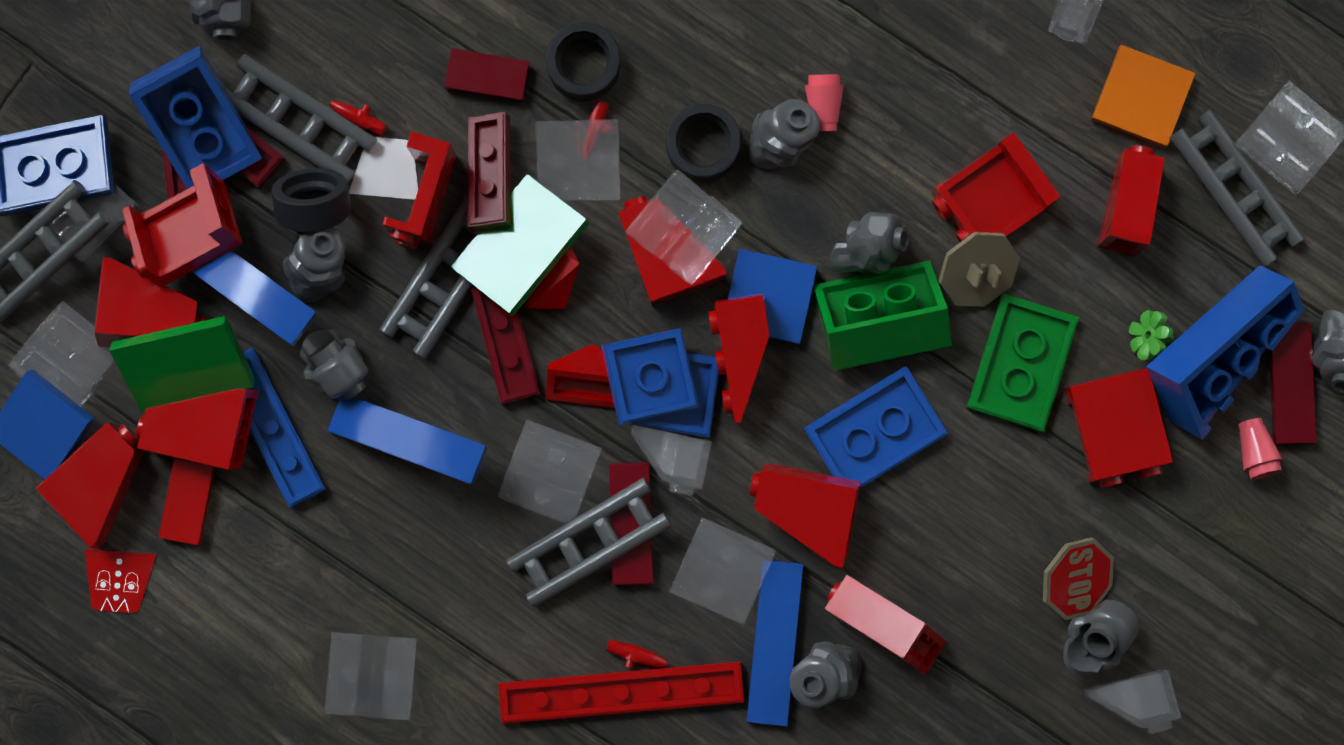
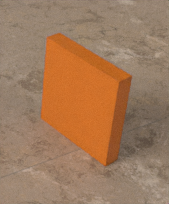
M1120 45L1091 120L1159 147L1166 148L1195 73L1127 46Z

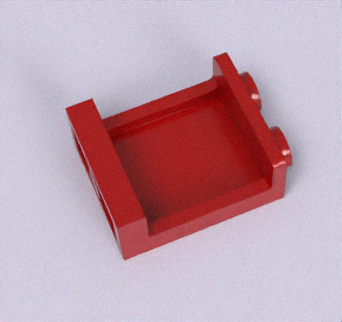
M411 131L406 147L415 161L426 164L409 220L401 222L384 217L382 225L389 232V237L395 240V244L417 250L419 244L427 247L430 246L457 155L449 142Z
M1012 132L982 157L946 182L937 185L932 191L935 199L931 202L943 220L950 218L958 229L955 237L960 243L973 232L1003 233L1008 237L1055 204L1061 196L1016 134Z
M204 163L190 170L194 186L144 213H139L130 205L122 209L126 222L123 225V231L128 241L132 244L134 252L132 264L139 276L142 278L147 277L160 288L243 244L225 182Z
M1147 368L1073 385L1064 389L1068 405L1072 404L1089 470L1087 475L1088 483L1099 480L1100 488L1124 483L1123 474L1138 471L1140 478L1164 473L1162 465L1173 462L1153 382Z

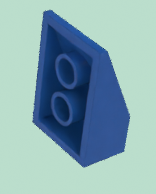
M200 45L130 83L129 96L187 189L194 186L190 170L202 163L224 180L262 159L221 79Z

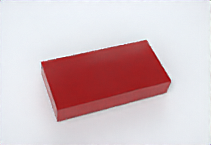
M174 459L159 538L201 545L216 470L215 466Z

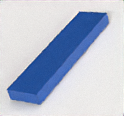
M252 347L243 352L255 376L254 387L247 389L259 391L250 432L289 508H293L327 489L256 350Z
M763 560L746 722L787 726L791 692L790 674L794 662L803 564Z

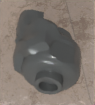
M188 0L190 3L189 14L193 23L213 33V38L216 40L237 39V33L244 32L250 27V0Z
M789 99L776 106L773 110L758 113L753 121V134L750 137L747 150L750 162L757 167L765 169L787 168L795 165L800 154L812 145L819 133L820 120L816 111L802 100Z
M866 213L861 218V221H851L849 223L846 243H836L830 255L829 269L834 272L847 273L858 271L861 273L873 272L882 274L886 272L890 264L896 262L901 252L906 251L908 247L909 233L907 228L902 226L900 218L894 213Z
M329 228L317 232H301L292 253L283 260V270L286 277L289 278L290 287L294 295L303 303L317 302L329 295L330 292L340 288L345 282L343 265L347 246L344 237L338 230Z
M1330 309L1326 310L1321 316L1319 337L1313 346L1312 362L1315 370L1320 372L1323 381L1336 392L1344 394V314Z
M334 330L314 331L305 338L300 349V357L307 363V367L303 372L305 381L312 383L319 391L326 392L331 399L343 395L346 400H349L366 387L362 380L366 377L368 368L356 347V340L351 338L341 340Z
M1104 600L1091 612L1073 618L1068 626L1070 638L1065 642L1063 651L1066 668L1075 674L1090 675L1097 673L1100 669L1111 670L1119 666L1122 655L1128 650L1139 633L1138 618L1133 610L1117 600Z
M826 641L815 643L810 654L800 661L790 674V689L794 698L800 704L816 709L837 700L851 699L857 691L858 680L862 671L861 655L857 650L849 646Z

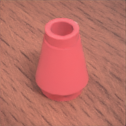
M838 74L808 75V85H805L808 104L816 111L819 117V131H837L844 84H840V75Z
M1254 418L1239 423L1243 471L1249 473L1250 480L1263 479L1282 472L1280 462L1283 461V458L1266 426L1263 424L1262 418Z

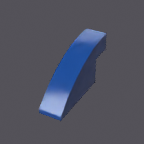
M231 250L191 271L292 346L297 343L318 314Z
M343 395L340 397L327 430L470 485H474L488 449L483 444L352 397L346 400Z

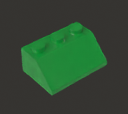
M930 260L891 268L882 274L872 272L813 285L825 344L833 371L952 346L948 307Z

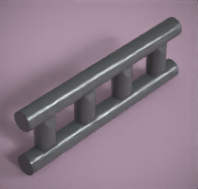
M243 54L236 66L246 74L234 92L226 89L239 115L318 167L334 170L342 174L349 184L355 175V171L346 166V163L358 145L369 152L376 144L377 138L250 56ZM259 82L279 94L266 114L247 102ZM292 103L312 115L300 135L280 123ZM325 124L345 136L333 156L313 145Z
M1208 110L1197 118L1204 129L1189 138L1182 128L1173 134L1170 139L1265 267L1277 259L1271 247L1284 238L1293 247L1305 239V237L1213 112ZM1213 141L1227 159L1225 163L1215 170L1211 168L1200 153L1201 149ZM1237 173L1251 191L1249 195L1239 202H1236L1223 184ZM1259 206H1262L1275 224L1262 235L1247 217L1248 214Z
M73 180L0 248V271L10 262L24 280L9 295L0 285V324L110 223V219L102 211H98L91 218L77 201L86 192L84 186L79 181ZM65 211L79 230L63 244L49 225ZM36 237L51 254L37 269L33 267L22 253V250Z
M467 196L459 204L379 329L393 338L400 328L419 340L413 352L424 359L428 357L473 287L470 282L460 276L451 292L447 293L429 281L442 261L452 266L461 255L452 249L451 246L463 227L475 235L479 233L472 232L468 228ZM420 294L440 306L428 327L408 315Z
M645 478L638 480L506 559L513 573L525 567L536 586V589L526 594L527 600L533 608L672 527L665 513L653 518L641 498L652 491ZM628 506L639 527L619 539L607 518ZM594 527L605 548L584 559L573 538ZM559 547L571 568L550 580L539 558Z

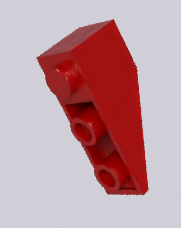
M764 293L718 300L715 302L716 310L709 311L712 335L720 334L722 350L715 351L719 375L727 374L729 390L722 391L726 415L733 414L735 423H740L770 336Z

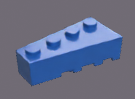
M1259 265L1146 366L1171 423L1202 440L1212 429L1208 422L1218 410L1223 413L1234 401L1230 394L1243 378L1250 380L1259 369L1257 366L1263 352L1266 349L1273 351L1305 309L1293 280Z

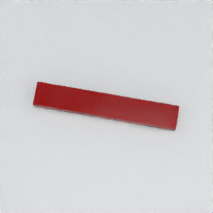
M740 661L498 683L501 724L744 702Z

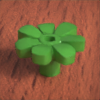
M1147 310L1140 316L1141 323L1133 321L1130 325L1129 333L1136 336L1130 342L1132 351L1137 353V357L1140 360L1152 361L1154 355L1158 356L1173 343L1174 337L1173 329L1165 326L1167 316L1162 312Z

